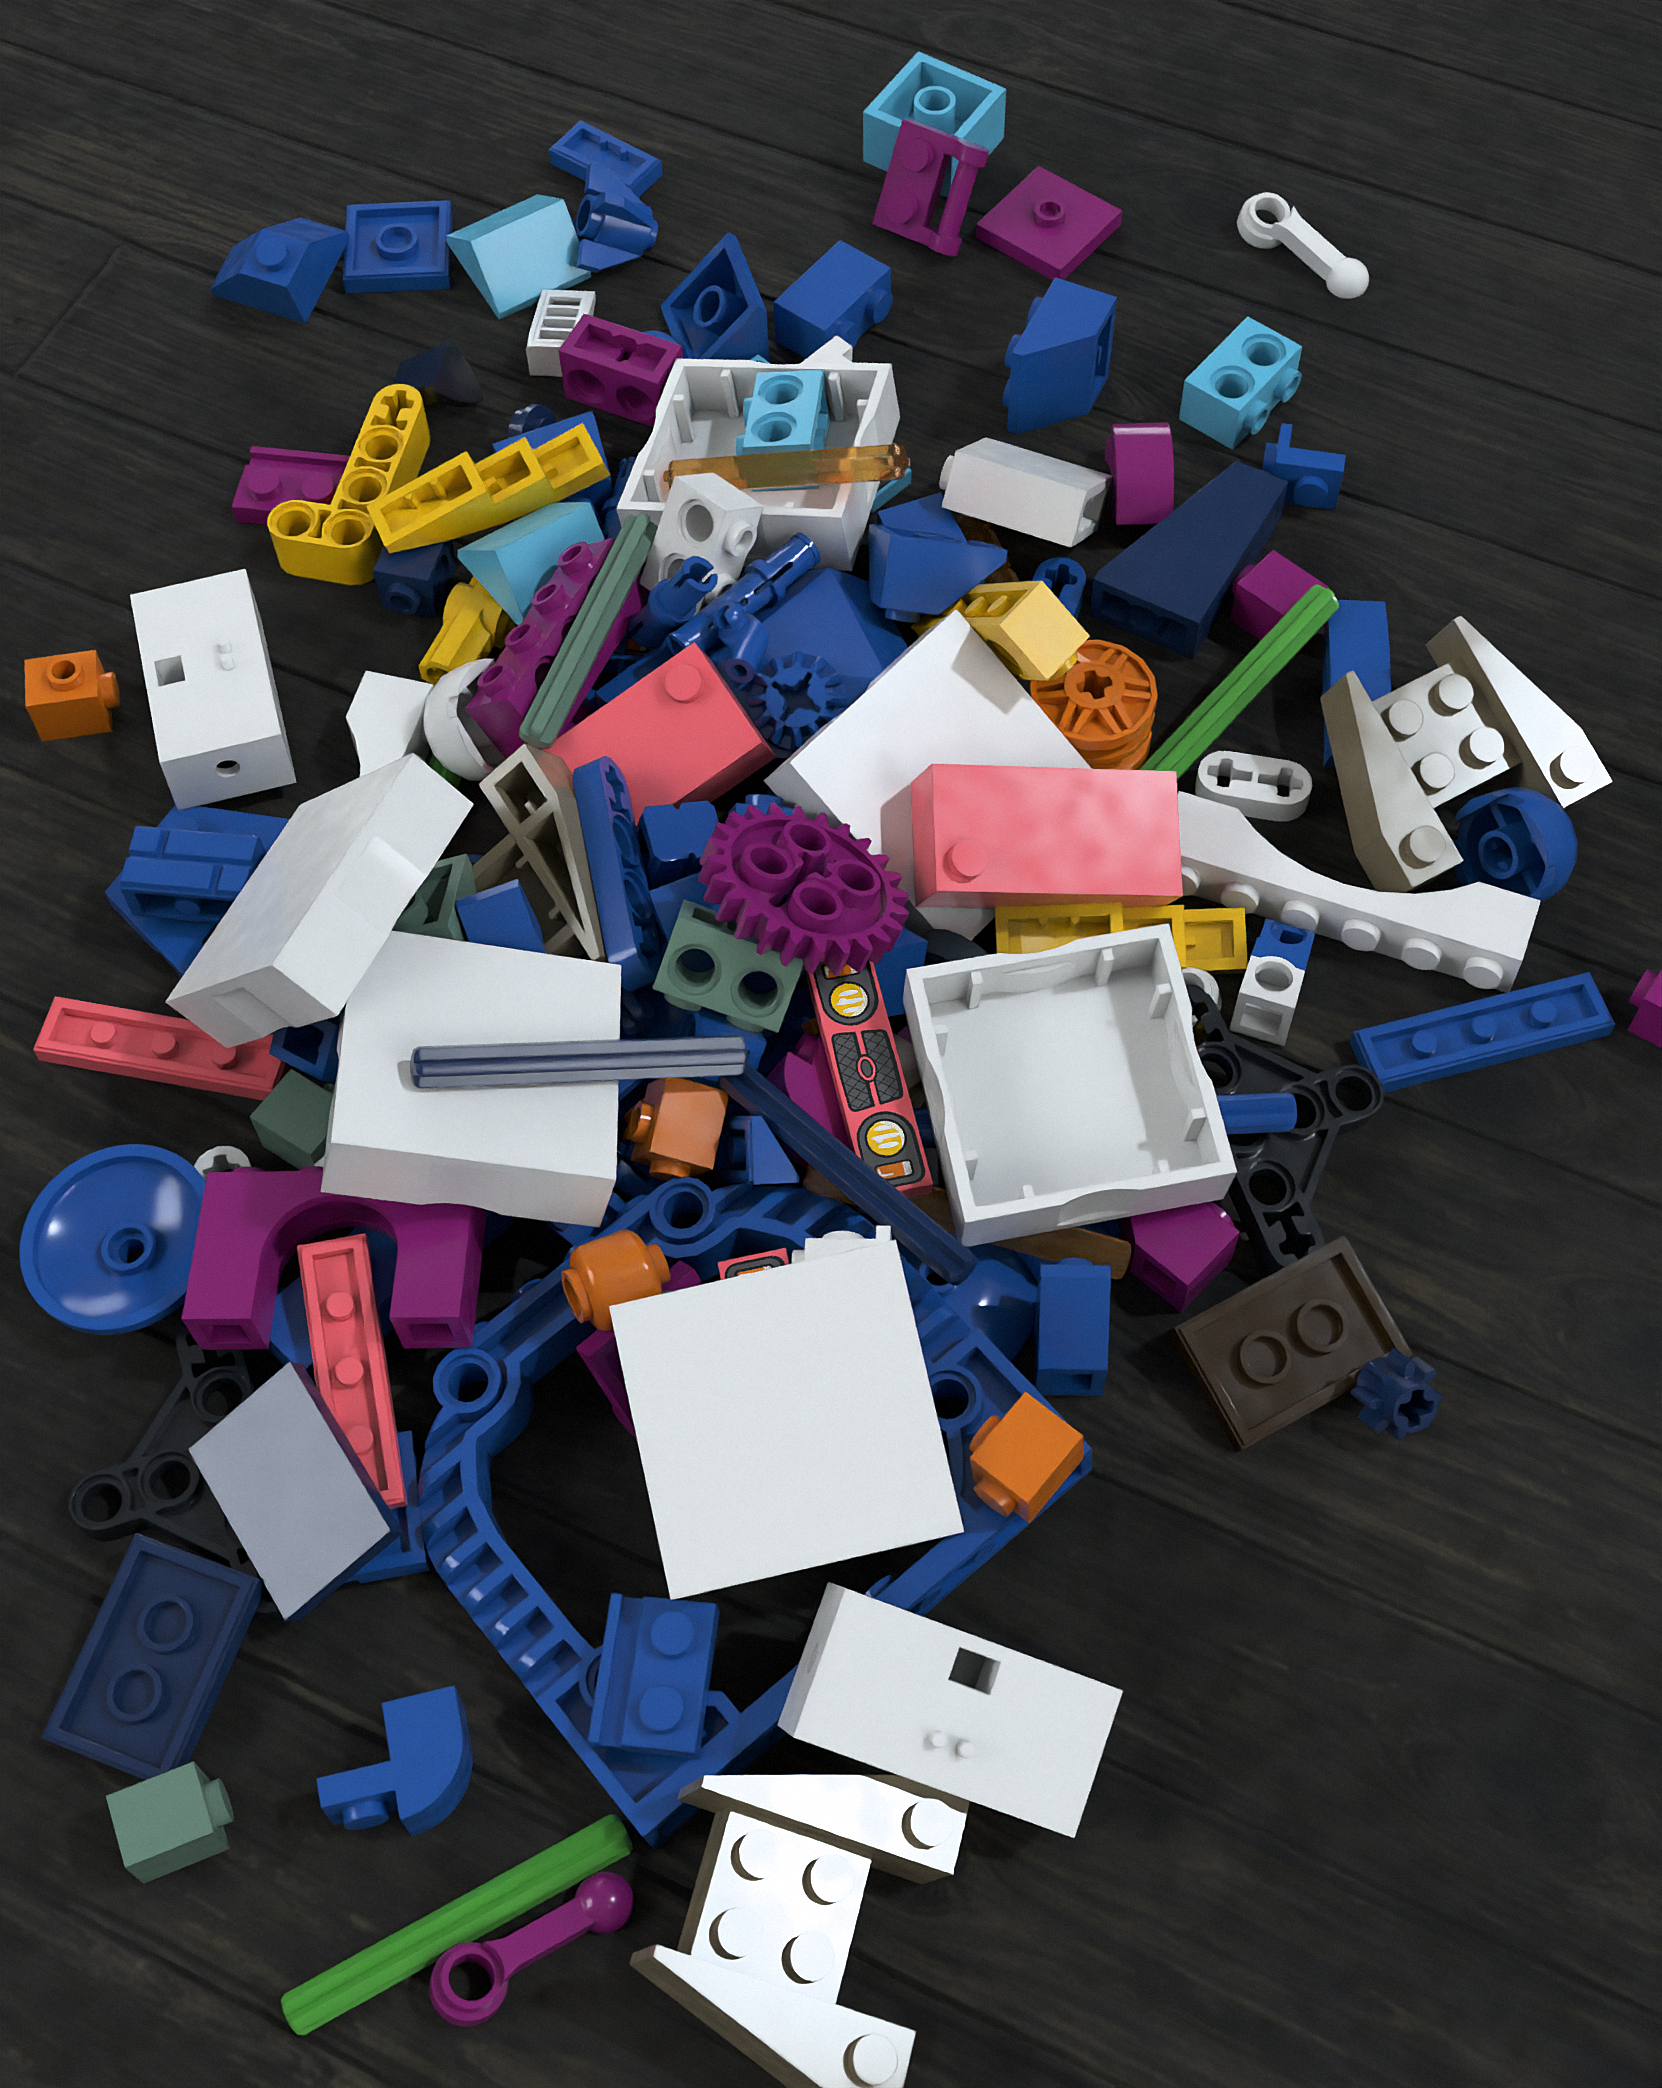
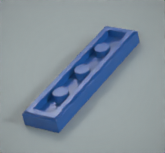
M1590 972L1353 1031L1350 1045L1359 1066L1365 1067L1374 1073L1382 1084L1383 1092L1386 1093L1609 1036L1615 1023Z

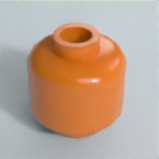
M623 1229L575 1248L570 1255L569 1269L561 1272V1280L566 1298L577 1320L581 1324L590 1321L598 1330L607 1332L614 1330L609 1306L662 1294L661 1285L670 1282V1271L665 1256L656 1243L646 1246L636 1233Z

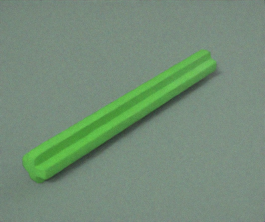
M1319 584L1312 586L1138 770L1176 771L1178 780L1338 611L1339 602L1334 597L1335 594L1329 588L1325 589Z
M616 1814L607 1815L288 1991L281 1998V2004L291 2029L298 2035H305L435 1963L451 1947L478 1939L584 1880L591 1874L629 1855L633 1849L632 1841L621 1819Z

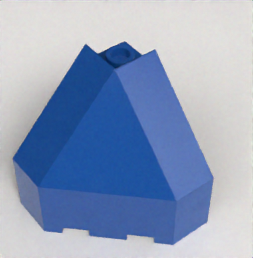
M830 567L808 570L786 588V596L776 605L766 604L753 615L762 623L769 635L768 648L756 673L760 672L773 656L780 657L792 654L796 650L806 654L822 656L835 668L843 680L847 694V708L865 693L870 682L898 658L908 646L894 620L885 618L886 608H880L870 601L869 581ZM720 641L705 654L711 659L753 722L748 697L750 696L754 677L748 683H739L727 675L725 665L732 651ZM808 678L805 685L801 684L800 688L796 691L788 688L783 690L777 687V690H779L781 696H783L788 704L785 711L786 717L783 722H785L789 714L793 715L797 708H804L807 711L812 709L819 713L820 710L814 707V704L807 696L810 678ZM763 736L776 756L766 766L777 769L796 751L779 747Z

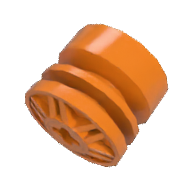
M1086 640L1076 650L1079 658L1069 671L1055 680H1031L1029 695L1092 769L1138 770L1148 760L1152 737L1151 728L1154 722V711L1158 698L1155 676L1144 660L1126 647L1103 640Z

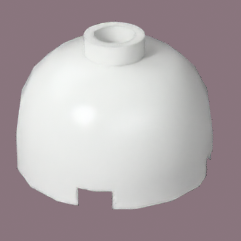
M485 658L468 662L445 674L437 682L426 700L423 716L425 735L433 755L446 769L469 781H482L506 760L465 710L479 688L477 684L479 677L485 670L495 664L494 659Z

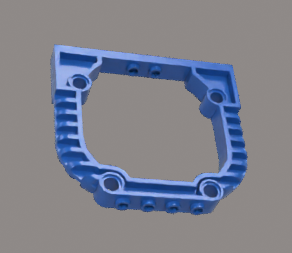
M678 1177L661 1184L648 1196L639 1195L633 1198L620 1210L616 1221L599 1235L580 1240L568 1251L564 1262L545 1278L534 1279L523 1285L512 1297L510 1305L491 1321L475 1324L472 1348H455L440 1362L433 1376V1392L443 1408L437 1414L425 1441L424 1449L426 1452L417 1486V1505L420 1506L422 1536L428 1555L436 1571L452 1594L525 1685L539 1706L640 1835L654 1850L702 1809L677 1800L681 1788L705 1775L743 1774L788 1734L778 1726V1722L799 1664L741 1714L722 1691H708L699 1759L629 1752L621 1748H593L587 1741L603 1645L594 1649L587 1643L510 1549L492 1513L491 1461L514 1442L527 1427L535 1406L533 1385L575 1352L576 1347L597 1330L590 1321L581 1324L577 1320L563 1289L561 1272L569 1269L570 1255L575 1248L619 1230L628 1229L636 1233L646 1246L656 1243L662 1250L669 1269L678 1261H682L694 1268L700 1280L704 1281L720 1273L718 1262L740 1258L745 1253L759 1254L786 1248L789 1262H792L793 1250H805V1238H822L825 1234L833 1231H850L860 1234L864 1239H876V1227L847 1204L836 1198H830L796 1185L754 1187L753 1184H735L718 1188L711 1192L710 1188L699 1179ZM694 1212L702 1215L701 1219L690 1228L679 1229L672 1227L677 1218L685 1213ZM899 1252L934 1405L938 1401L949 1397L961 1399L968 1405L963 1414L956 1418L943 1419L937 1417L945 1452H949V1469L964 1533L946 1536L899 1578L895 1580L891 1575H888L876 1582L864 1595L924 1616L1029 1525L1027 1521L1013 1510L1007 1517L1000 1515L975 1493L973 1488L977 1482L973 1480L970 1456L973 1452L969 1449V1446L977 1431L993 1415H997L1002 1419L1025 1391L1066 1422V1420L978 1327L972 1330ZM479 1381L488 1382L487 1389L480 1398L472 1402L460 1401L461 1395L467 1386ZM1084 1440L1083 1460L1030 1523L1092 1470V1448Z

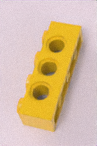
M1043 581L977 584L939 615L924 613L920 617V622L914 623L911 627L920 637L928 629L957 609L1016 680L1048 681L1049 679H1058L1077 662L1079 655L1076 653V650L1090 637Z

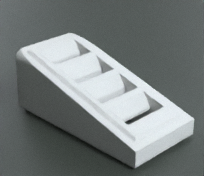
M542 289L526 348L530 375L562 377L558 350L583 314L593 316L596 301L595 291Z

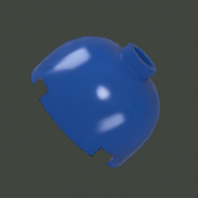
M1513 787L1475 797L1457 812L1453 822L1461 821L1458 827V839L1452 841L1464 860L1454 867L1456 877L1462 886L1481 882L1541 900V905L1566 885L1577 861L1578 840L1572 821L1561 805L1546 794L1535 790Z

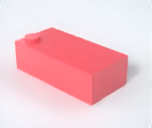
M695 642L555 740L551 748L542 749L562 757L572 774L577 767L602 756L610 757L617 764L626 780L636 826L645 807L672 804L676 809H679L681 803L707 800L709 803H712L776 758L711 659Z
M931 764L911 782L915 907L995 909V907L1122 902V907L1166 906L1183 896L1176 771Z

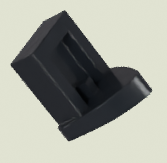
M451 340L444 341L437 347L401 362L393 384H406L418 390L424 407L436 401L455 407H469L482 402L484 398L471 366Z

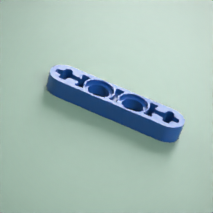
M602 756L574 769L572 775L573 786L607 959L611 964L621 965V987L626 991L633 992L655 983L663 956L655 918L646 899L649 887L627 783L617 764L610 757Z

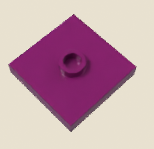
M1038 166L976 223V238L1051 280H1054L1055 277L1064 280L1121 225L1123 211Z

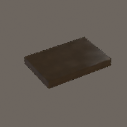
M1345 1235L1168 1331L1235 1452L1244 1450L1355 1388L1358 1376L1367 1361L1370 1362L1380 1357L1388 1358L1390 1350L1394 1348L1407 1357L1413 1355Z

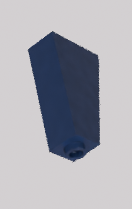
M1235 461L1098 571L1093 579L1089 616L1193 660L1234 595L1232 594V586L1237 576L1246 566L1254 563L1281 520L1288 481L1273 476L1264 470Z

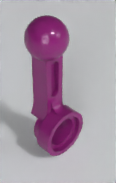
M596 1872L582 1881L576 1891L575 1899L503 1939L483 1942L482 1944L466 1942L451 1947L439 1958L430 1978L429 1993L435 2010L443 2019L457 2026L471 2027L486 2022L500 2008L507 1993L508 1980L515 1973L588 1931L608 1934L622 1928L630 1919L634 1908V1896L630 1885L622 1876L614 1872ZM464 1962H474L481 1965L490 1976V1992L482 1999L476 2001H467L459 1998L452 1991L449 1984V1972L456 1965Z

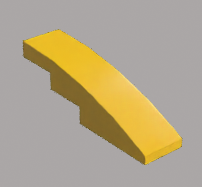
M581 423L534 450L531 448L526 437L476 464L468 452L465 451L366 507L384 546L389 553L449 541L504 524L565 499L611 476L584 424Z
M1122 902L995 907L996 953L1028 954L1043 952L1066 945L1076 939L1169 923L1181 969L1187 967L1198 968L1209 974L1245 973L1248 966L1245 907L1184 910V905L1122 907Z

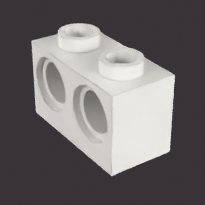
M714 472L675 476L640 584L652 591L658 582L670 579L681 568V565L687 558L699 556L706 559L714 568L702 579V583L711 574L717 573L718 581L715 588L696 604V612L693 615L695 616L712 600L719 597L738 581L746 556L755 543L757 537L756 528L764 506Z

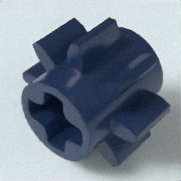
M1396 1348L1390 1350L1388 1358L1380 1357L1370 1362L1367 1361L1358 1376L1356 1388L1351 1390V1395L1366 1405L1360 1411L1358 1419L1377 1434L1385 1430L1398 1441L1404 1440L1406 1432L1414 1433L1427 1428L1436 1416L1439 1401L1443 1400V1395L1429 1385L1437 1371L1417 1356L1410 1359Z

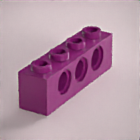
M613 538L591 544L578 542L567 548L557 560L558 568L549 582L541 587L532 597L531 603L533 606L522 623L516 626L505 638L506 647L495 664L485 670L478 679L477 684L479 688L465 710L505 759L511 756L524 743L528 745L527 742L519 737V728L615 542ZM639 574L556 739L565 731L628 630L629 621L639 612L651 591L640 584L641 577Z

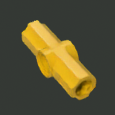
M474 576L469 584L460 582L451 590L444 608L443 627L419 664L421 678L433 684L434 687L440 678L450 671L468 662L487 658L493 647L500 649L505 647V638L516 627V623Z

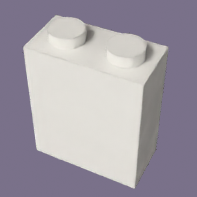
M986 437L956 450L954 456L950 455L946 459L939 482L940 489L946 490L941 507L1067 547H1073L1097 531L1112 476Z

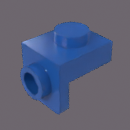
M1281 423L1278 443H1266L1262 470L1288 481L1284 503L1335 510L1344 473L1346 455L1289 447L1293 424Z

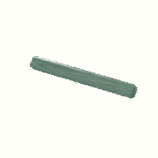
M640 513L638 516L630 515L624 522L519 728V737L527 742L528 745L538 749H549L553 746L651 550L658 526L650 521L649 515Z

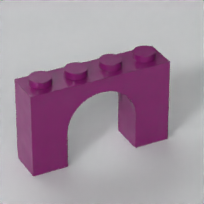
M306 1166L298 1171H264L255 1167H239L232 1172H207L182 1314V1321L201 1350L268 1349L279 1280L286 1264L297 1252V1246L304 1245L325 1232L346 1227L372 1229L385 1234L398 1244L389 1318L403 1348H472L487 1217L486 1209L464 1204L432 1203L419 1205L321 1192L323 1167Z

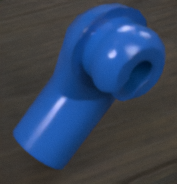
M729 601L720 605L715 610L712 619L716 628L719 629V638L732 651L725 665L727 675L736 682L748 683L755 676L769 645V635L766 628L756 617L744 612L740 603Z

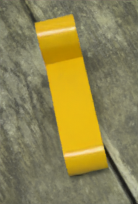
M393 384L383 388L376 394L331 505L303 500H289L280 503L272 509L268 515L267 525L278 561L286 573L298 577L347 585H361L375 578L373 569L384 543L366 506L413 481L418 476L430 445V433L425 409L418 390L406 384Z

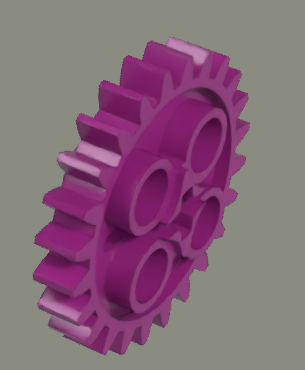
M770 803L765 815L753 805H748L744 816L733 811L730 812L725 824H716L699 861L703 868L698 877V882L708 886L703 898L705 902L721 904L715 917L718 921L737 922L738 927L733 937L738 940L753 936L759 940L756 946L757 954L762 955L773 948L780 952L781 965L786 967L791 963L793 957L800 958L808 973L814 974L819 962H824L834 975H840L845 963L857 972L863 970L867 960L879 964L885 952L892 951L909 915V911L903 908L909 895L907 892L897 889L902 876L896 872L884 871L890 859L887 855H871L867 851L872 842L871 839L862 838L854 841L848 837L850 825L847 823L834 829L828 826V819L825 813H819L815 821L806 818L803 809L798 805H795L791 816L785 815L776 803Z

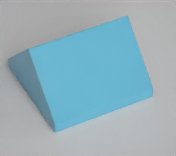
M537 194L446 236L447 244L499 320L539 302L542 289L565 290L591 278V271L577 268L579 239L565 201L561 198Z
M590 502L552 503L459 549L457 558L512 620L519 625L533 606L531 600L534 594L549 582L558 568L557 560L559 556L575 543L586 542V544H591L605 539Z

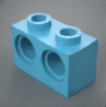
M1247 317L1184 380L1179 420L1233 450L1249 433L1253 435L1258 433L1265 424L1270 411L1280 400L1287 402L1297 390L1302 377V373L1298 371L1302 346Z
M823 369L756 373L753 394L750 397H745L743 404L745 433L738 434L736 438L737 463L740 469L747 468L752 492L819 489L831 419Z

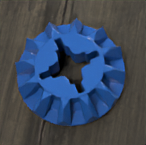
M796 650L792 654L780 657L773 656L770 662L760 672L755 674L748 702L753 722L767 740L782 748L798 750L821 727L846 710L847 694L840 674L822 656L806 654ZM808 678H810L807 696L814 704V707L820 710L819 713L812 709L807 711L804 708H797L793 715L789 714L785 722H783L786 717L785 711L788 704L783 696H781L779 690H777V687L783 690L788 688L796 691L800 688L801 684L805 685Z

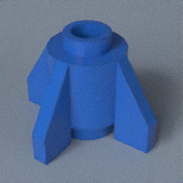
M592 163L588 165L584 192L589 194L583 198L576 220L574 219L572 223L579 239L577 268L598 273L637 260L644 251H650L657 237L658 223L653 219L650 206H646L611 169Z

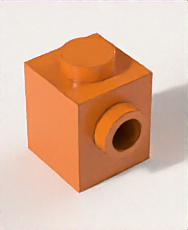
M96 650L25 660V707L42 742L113 732L112 708L120 707L119 686L114 672L105 673Z
M662 1078L648 1084L644 1102L639 1101L636 1104L629 1121L628 1139L635 1141L630 1161L650 1166L649 1175L663 1181H669L678 1177L693 1178L713 1170L729 1094L724 1090L683 1078Z
M1026 1391L1002 1419L997 1415L991 1416L977 1431L969 1446V1449L973 1452L970 1456L973 1480L977 1482L973 1488L975 1493L1000 1515L1007 1517L1013 1510L1029 1524L1084 1458L1083 1435Z

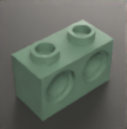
M684 899L653 989L665 993L664 998L679 1008L698 1011L703 1006L727 1015L726 1018L730 1023L744 1030L763 1032L765 1028L778 1033L804 965L802 959L793 957L791 963L786 967L781 965L780 952L773 948L762 955L757 954L756 946L759 940L753 936L738 940L733 937L738 927L736 921H718L715 918L718 911ZM690 949H700L712 957L715 966L706 972H694L683 964L680 955ZM762 971L774 978L777 987L769 993L757 994L750 991L744 985L742 978L750 972Z

